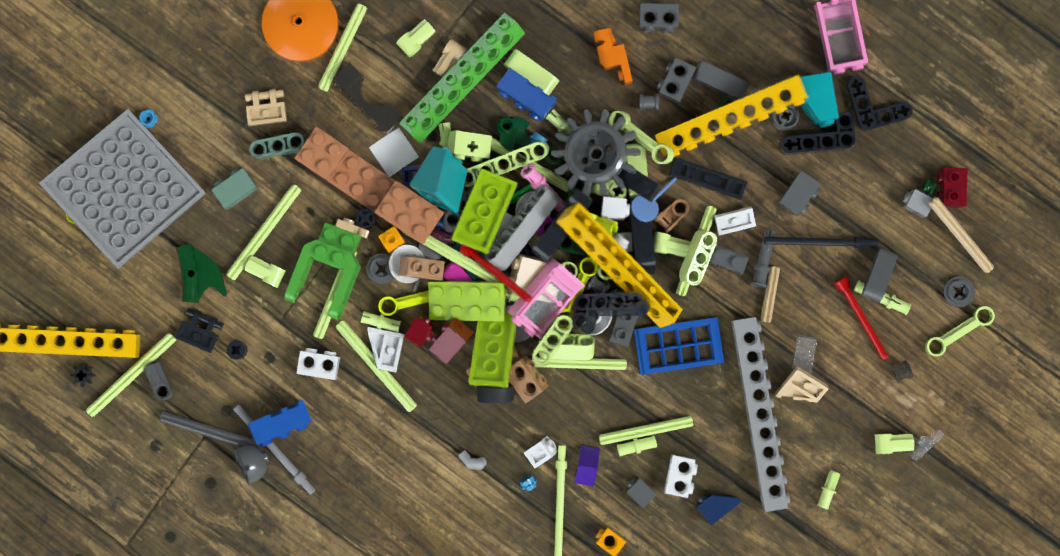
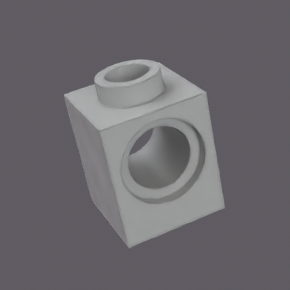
M914 189L906 193L903 199L905 203L903 208L921 218H925L931 210L929 201L933 198Z

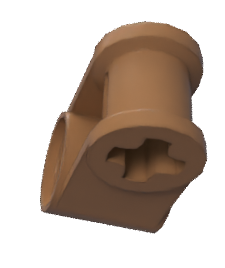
M678 199L667 209H664L653 221L658 222L667 234L687 214L689 205L685 200ZM677 203L684 204L685 211L683 213L675 211Z

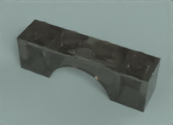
M350 62L333 78L336 81L334 86L341 93L345 91L349 95L347 99L354 106L359 105L363 109L361 113L368 120L372 118L376 122L374 126L381 134L383 132L387 135L390 134L403 119V116L390 103L375 106L363 98L362 84L365 78Z

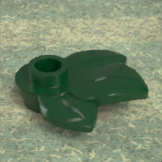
M508 117L501 118L496 125L497 131L500 134L501 145L510 152L514 149L515 145H529L530 140L525 129L530 123L522 117L513 119ZM503 125H507L509 129L505 130Z

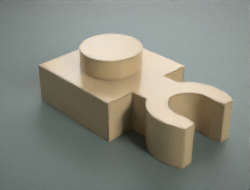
M344 218L343 221L337 220L336 227L366 239L368 238L370 231L355 226V221Z

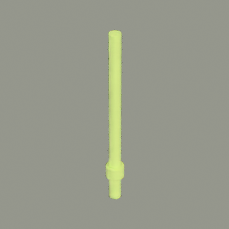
M558 445V460H556L557 494L554 556H562L565 469H567V461H565L566 445Z

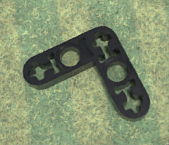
M855 76L847 82L848 94L857 124L861 130L869 131L908 119L913 113L912 106L906 102L873 111L865 81L861 77ZM854 81H856V83L861 84V86L858 87L859 93L863 91L864 95H858L857 97H854V95L857 94L856 88L851 87ZM860 98L866 101L867 105L864 109H860L856 105L857 100ZM901 106L908 110L905 116L903 114L894 116V112L901 110ZM869 110V113H866L867 119L872 121L869 127L862 123L865 120L864 114L860 116L859 113ZM886 111L890 114L888 122L881 120V112Z

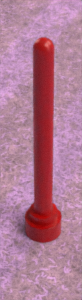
M465 245L461 246L459 250L461 254L476 260L528 303L532 301L531 295L487 261L477 250Z
M847 276L833 283L835 288L840 293L843 292L882 360H886L888 354L849 289V279Z

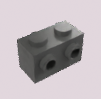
M800 171L777 204L796 217L800 213L803 215L809 207L807 203L810 198L814 199L819 193L820 189H818L820 183L803 171Z

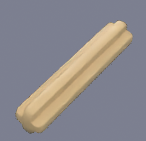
M770 266L760 319L762 322L769 323L772 319L780 272L779 267Z

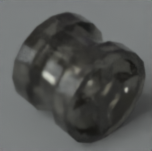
M907 360L902 361L899 365H891V370L897 383H901L906 378H913V373Z

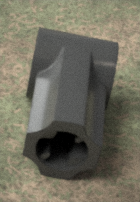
M160 362L144 368L153 388L155 398L159 400L171 399L174 395V389L170 385ZM163 386L168 390L167 395L164 397L160 395V389Z

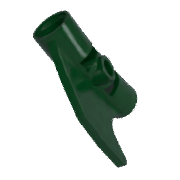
M192 244L176 248L182 276V302L199 303L201 296L209 287H214L222 296H227L223 276L219 266ZM194 270L195 275L192 277L191 272Z

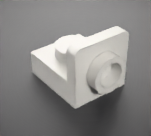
M546 436L526 450L524 454L533 467L536 468L553 457L558 450L555 443Z

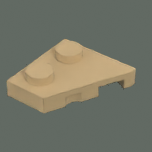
M797 366L777 389L775 396L778 398L787 396L793 397V400H807L808 402L817 403L828 391L829 387L826 383Z

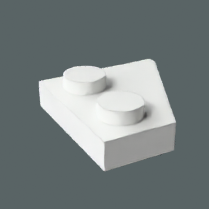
M368 327L367 332L377 369L396 373L404 334Z

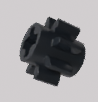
M81 363V368L73 367L75 372L70 374L75 379L73 384L80 382L81 387H85V382L93 384L91 379L96 374H92V366L86 368V364ZM80 373H86L87 376L84 378L80 377Z

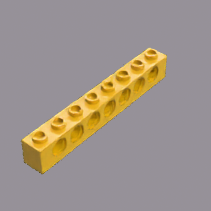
M797 75L658 133L655 137L659 145L670 146L673 149L674 157L680 155L679 151L693 150L698 147V143L703 141L705 144L716 140L715 136L722 134L724 137L733 133L732 129L740 127V129L750 126V122L758 119V122L769 118L768 114L776 112V114L787 111V106L794 104L796 107L804 104V99L809 97L801 77ZM785 90L791 93V98L788 101H783L781 98V94ZM766 98H771L773 101V105L769 109L763 106V101ZM749 105H752L755 109L752 116H747L745 113V109ZM730 113H735L737 116L733 124H730L727 120ZM713 120H716L719 124L716 131L710 129V123ZM698 127L701 130V135L699 138H694L692 131ZM677 135L683 137V143L680 146L675 144V137ZM660 148L662 155L667 157V149Z
M580 203L566 208L557 220V223L625 293H639L649 301L650 311L647 315L660 328L675 323L683 309Z
M0 324V336L2 333L7 335L5 343H2L0 340V351L139 358L140 335H136L133 330H123V334H116V330L104 329V333H96L97 329L85 328V332H77V328L66 327L65 331H58V327H46V330H39V326H27V329H20V325H8L7 329L1 328ZM21 334H25L27 338L24 344H21L19 341ZM42 334L46 338V342L43 345L38 341L39 336ZM61 335L65 338V343L62 346L57 342L58 337ZM80 336L84 338V344L81 347L76 342ZM99 337L104 341L103 346L100 348L96 346V339ZM117 338L123 341V345L119 349L115 346Z

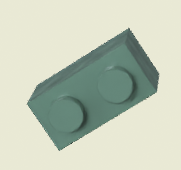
M237 168L230 173L228 179L225 181L221 179L216 182L212 192L224 209L228 210L259 188L244 168L241 170Z

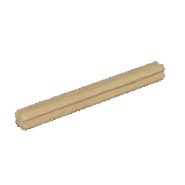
M934 197L930 200V207L985 273L993 270L994 265L940 199Z

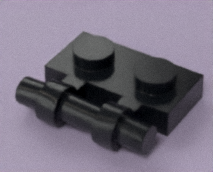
M189 308L186 315L192 318L191 322L182 321L175 338L212 353L219 335L212 333L213 329L222 330L224 323L218 321L216 317H208L202 314V311H194ZM198 321L208 324L206 330L196 326Z

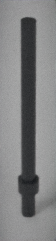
M764 237V244L853 246L854 248L862 249L863 247H877L878 240L863 239V237H854V239Z

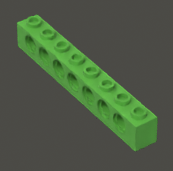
M504 12L399 124L417 142L421 143L525 34L518 23Z

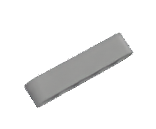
M544 184L537 187L492 245L489 253L486 254L487 261L500 271L507 269L556 206L559 200L558 195Z

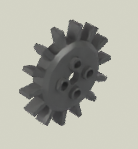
M587 109L584 110L586 124L579 127L575 120L568 118L567 122L574 130L572 134L568 137L563 133H556L555 136L561 142H565L566 146L565 150L551 151V155L555 158H565L566 164L556 168L555 172L558 176L568 171L573 173V176L566 183L570 190L581 180L585 182L582 193L589 197L592 184H599L601 194L606 197L608 196L607 182L614 180L621 189L625 187L623 180L618 177L622 170L636 174L637 170L632 165L627 164L626 160L627 156H640L641 151L637 148L627 149L626 142L635 139L637 134L634 130L624 135L619 133V130L626 122L622 116L611 126L607 124L609 119V111L607 109H603L599 122L592 121V115ZM591 140L595 141L593 146H589ZM608 146L613 147L611 152H607ZM596 149L602 151L599 159L592 158V152ZM584 158H588L587 164L582 163ZM602 164H606V168L604 170L600 169V166Z

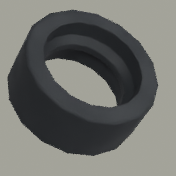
M508 384V388L478 385L477 401L492 404L514 401V386Z

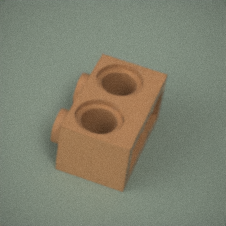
M400 257L398 276L442 281L445 261Z
M527 356L511 366L509 382L514 386V389L525 404L549 387L545 377L537 371L534 362ZM519 367L524 370V374L519 371ZM530 383L535 385L536 390L530 386Z

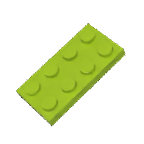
M481 169L451 239L488 254L516 190L517 182Z
M477 281L428 282L429 320H454L458 318L460 321H506L504 283Z
M506 311V321L477 322L469 376L470 385L508 388L517 324L511 320L513 316L508 311Z

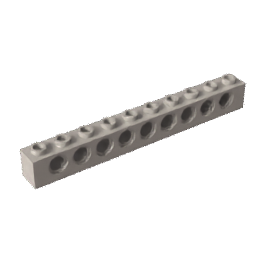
M756 317L731 321L762 509L764 512L787 509V504L790 503V496L788 492H785L784 484H787V478L781 469L784 461L782 454H779L778 446H781L779 435L775 433L777 419L776 416L772 415L771 408H774V401L772 396L769 397L768 389H771L769 377L766 378L765 370H768L766 358L763 359L762 351H765L763 339L760 340L759 338L761 324L760 321L756 320ZM747 332L753 335L751 343L744 341V335ZM750 351L756 353L757 358L754 362H749L747 359V354ZM754 370H757L760 374L757 381H752L750 378V374ZM757 389L763 392V397L760 400H756L753 396L754 391ZM760 408L766 411V416L763 419H759L756 415ZM764 427L769 430V435L766 438L760 436V430ZM770 446L772 448V455L765 457L763 450L765 447ZM769 466H774L776 469L773 476L766 474V469ZM772 485H777L779 488L776 495H771L769 492Z

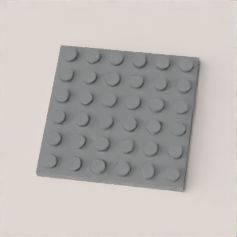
M129 109L39 183L117 269L123 266L206 194Z

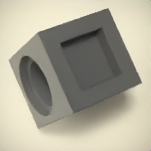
M633 478L626 485L628 488L626 492L642 508L656 496L640 478L637 480Z

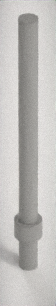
M240 405L233 409L247 425L254 421ZM274 443L266 446L293 475L294 481L298 485L301 484L310 495L316 490L306 479L307 476L303 472H299Z

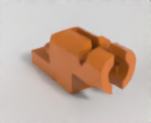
M611 28L595 31L593 33L595 42L602 43V45L597 47L601 66L604 70L620 67V70H617L619 80L623 81L624 85L632 84L633 80L624 44L615 46L617 42Z

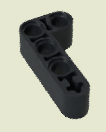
M848 112L840 113L839 118L834 121V132L787 136L780 141L779 151L784 155L847 150L854 145L856 140L853 116ZM840 117H845L848 120L847 126L840 124ZM842 136L849 138V145H844L841 142ZM823 138H828L831 141L830 147H825L822 144ZM803 140H810L812 147L810 149L805 148ZM787 141L790 145L798 142L797 146H793L789 150L788 147H784Z
M577 189L531 252L547 263L568 235L557 223L561 214L566 208L580 203L587 210L593 200Z
M628 199V204H630L629 215L634 260L649 275H654L656 262L651 221L644 222L637 219L631 210V203L634 199Z
M639 293L581 294L574 301L572 325L581 333L588 335L595 329L597 316H643L650 311V303Z

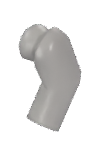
M466 450L458 455L468 469L481 470L487 464L484 457L471 458Z

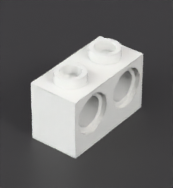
M603 197L601 218L623 221L629 215L630 204H626L627 199Z
M306 348L305 351H300L297 374L337 380L340 357L336 356V352L325 351L324 354H318L317 349ZM308 356L314 359V365L310 368L305 365V359ZM327 359L333 362V368L329 371L323 366Z
M671 454L664 493L685 498L692 494L694 483L691 482L692 475H696L698 464H695V459ZM681 462L688 463L689 467L686 472L679 471L678 466ZM677 481L684 482L685 487L682 491L675 490L674 485Z

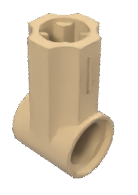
M451 39L444 48L443 55L434 67L433 72L443 77L463 57L468 49Z

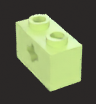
M451 131L449 132L448 149L452 152L451 155L460 160H465L466 157L471 158L472 162L482 163L484 159H490L492 136Z

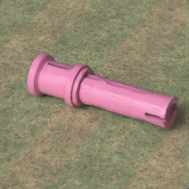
M533 163L526 165L521 170L520 175L530 182V186L533 189L544 184L557 194L546 182V177L536 170V166ZM559 197L558 203L554 207L557 212L562 211L565 207V201Z

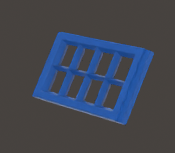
M717 317L675 323L662 328L654 326L634 329L640 375L724 363ZM708 326L710 340L697 342L695 327ZM691 328L693 342L681 344L679 330ZM674 330L676 345L664 346L662 332ZM658 333L660 347L648 349L646 334ZM710 344L712 358L700 359L698 345ZM694 346L696 360L684 362L682 348ZM677 348L679 363L667 364L665 350ZM661 351L663 365L650 367L648 353Z

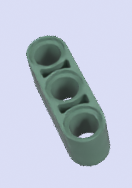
M290 133L254 141L251 143L249 151L253 157L262 160L299 152L306 140L299 133ZM294 138H301L300 146L293 147L292 141ZM278 141L282 142V149L275 151L273 148L274 144ZM262 145L264 147L263 153L256 155L255 148Z

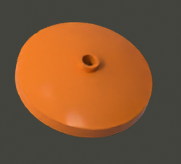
M269 0L262 15V31L268 45L279 56L290 61L306 62L322 56L333 45L338 33V15L331 0ZM298 19H302L301 24L297 25L295 23Z

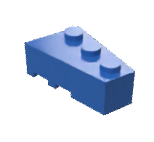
M511 68L508 69L496 86L501 97L506 100L509 97L514 101V106L521 111L525 109L530 112L529 116L537 122L539 120L543 122L557 102V98L554 96L550 97L543 92L542 88L536 87L528 79Z
M301 400L298 403L248 423V427L256 446L261 444L264 447L273 443L271 440L279 436V439L290 436V431L297 429L299 432L308 428L307 424L312 422L304 401Z

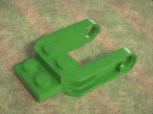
M325 223L319 239L303 246L287 287L285 300L296 303L295 300L301 287H304L315 259L344 270L328 313L329 317L339 320L361 268L355 252L362 236Z

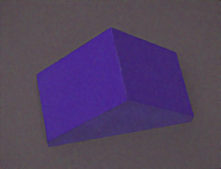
M581 445L574 483L594 486L600 448Z

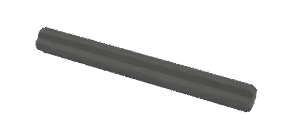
M162 412L160 416L161 422L240 447L252 445L253 442L251 438L168 412Z

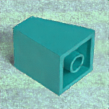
M831 72L801 77L809 98L804 99L805 103L800 106L814 126L819 125L820 128L831 126L839 118Z
M433 146L409 185L429 203L457 213L467 169L462 165L463 162L460 159L451 155L452 152L449 149Z

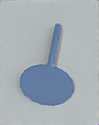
M672 178L656 194L652 202L640 195L635 197L631 203L633 215L644 222L654 220L659 211L655 200L677 179Z

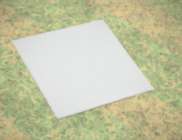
M399 127L369 147L389 177L419 157Z

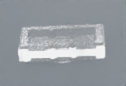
M797 335L791 373L797 366L810 374L812 373L817 338Z
M935 429L927 437L923 436L917 441L918 446L908 456L912 460L918 461L944 436L942 431Z

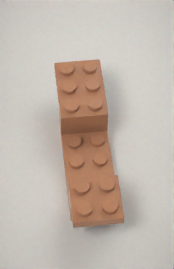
M315 127L294 158L422 245L444 215L443 211L381 172L318 127Z

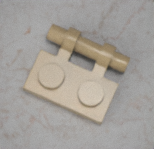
M269 89L266 92L252 91L250 94H245L246 102L253 101L254 105L246 106L248 126L287 122L285 103H277V98L284 97V91ZM270 99L271 104L260 105V100Z

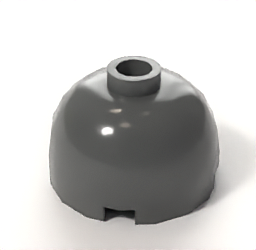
M245 445L234 450L235 459L241 467L239 469L248 484L258 481L266 474V463L269 462L265 451L261 452L254 445Z

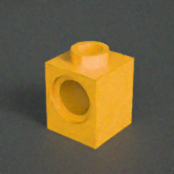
M395 226L378 236L390 254L396 248L406 244Z
M606 527L605 530L601 528L595 536L597 538L596 544L612 556H616L626 543L625 539L609 527ZM606 536H613L615 542L608 546L604 543V539Z

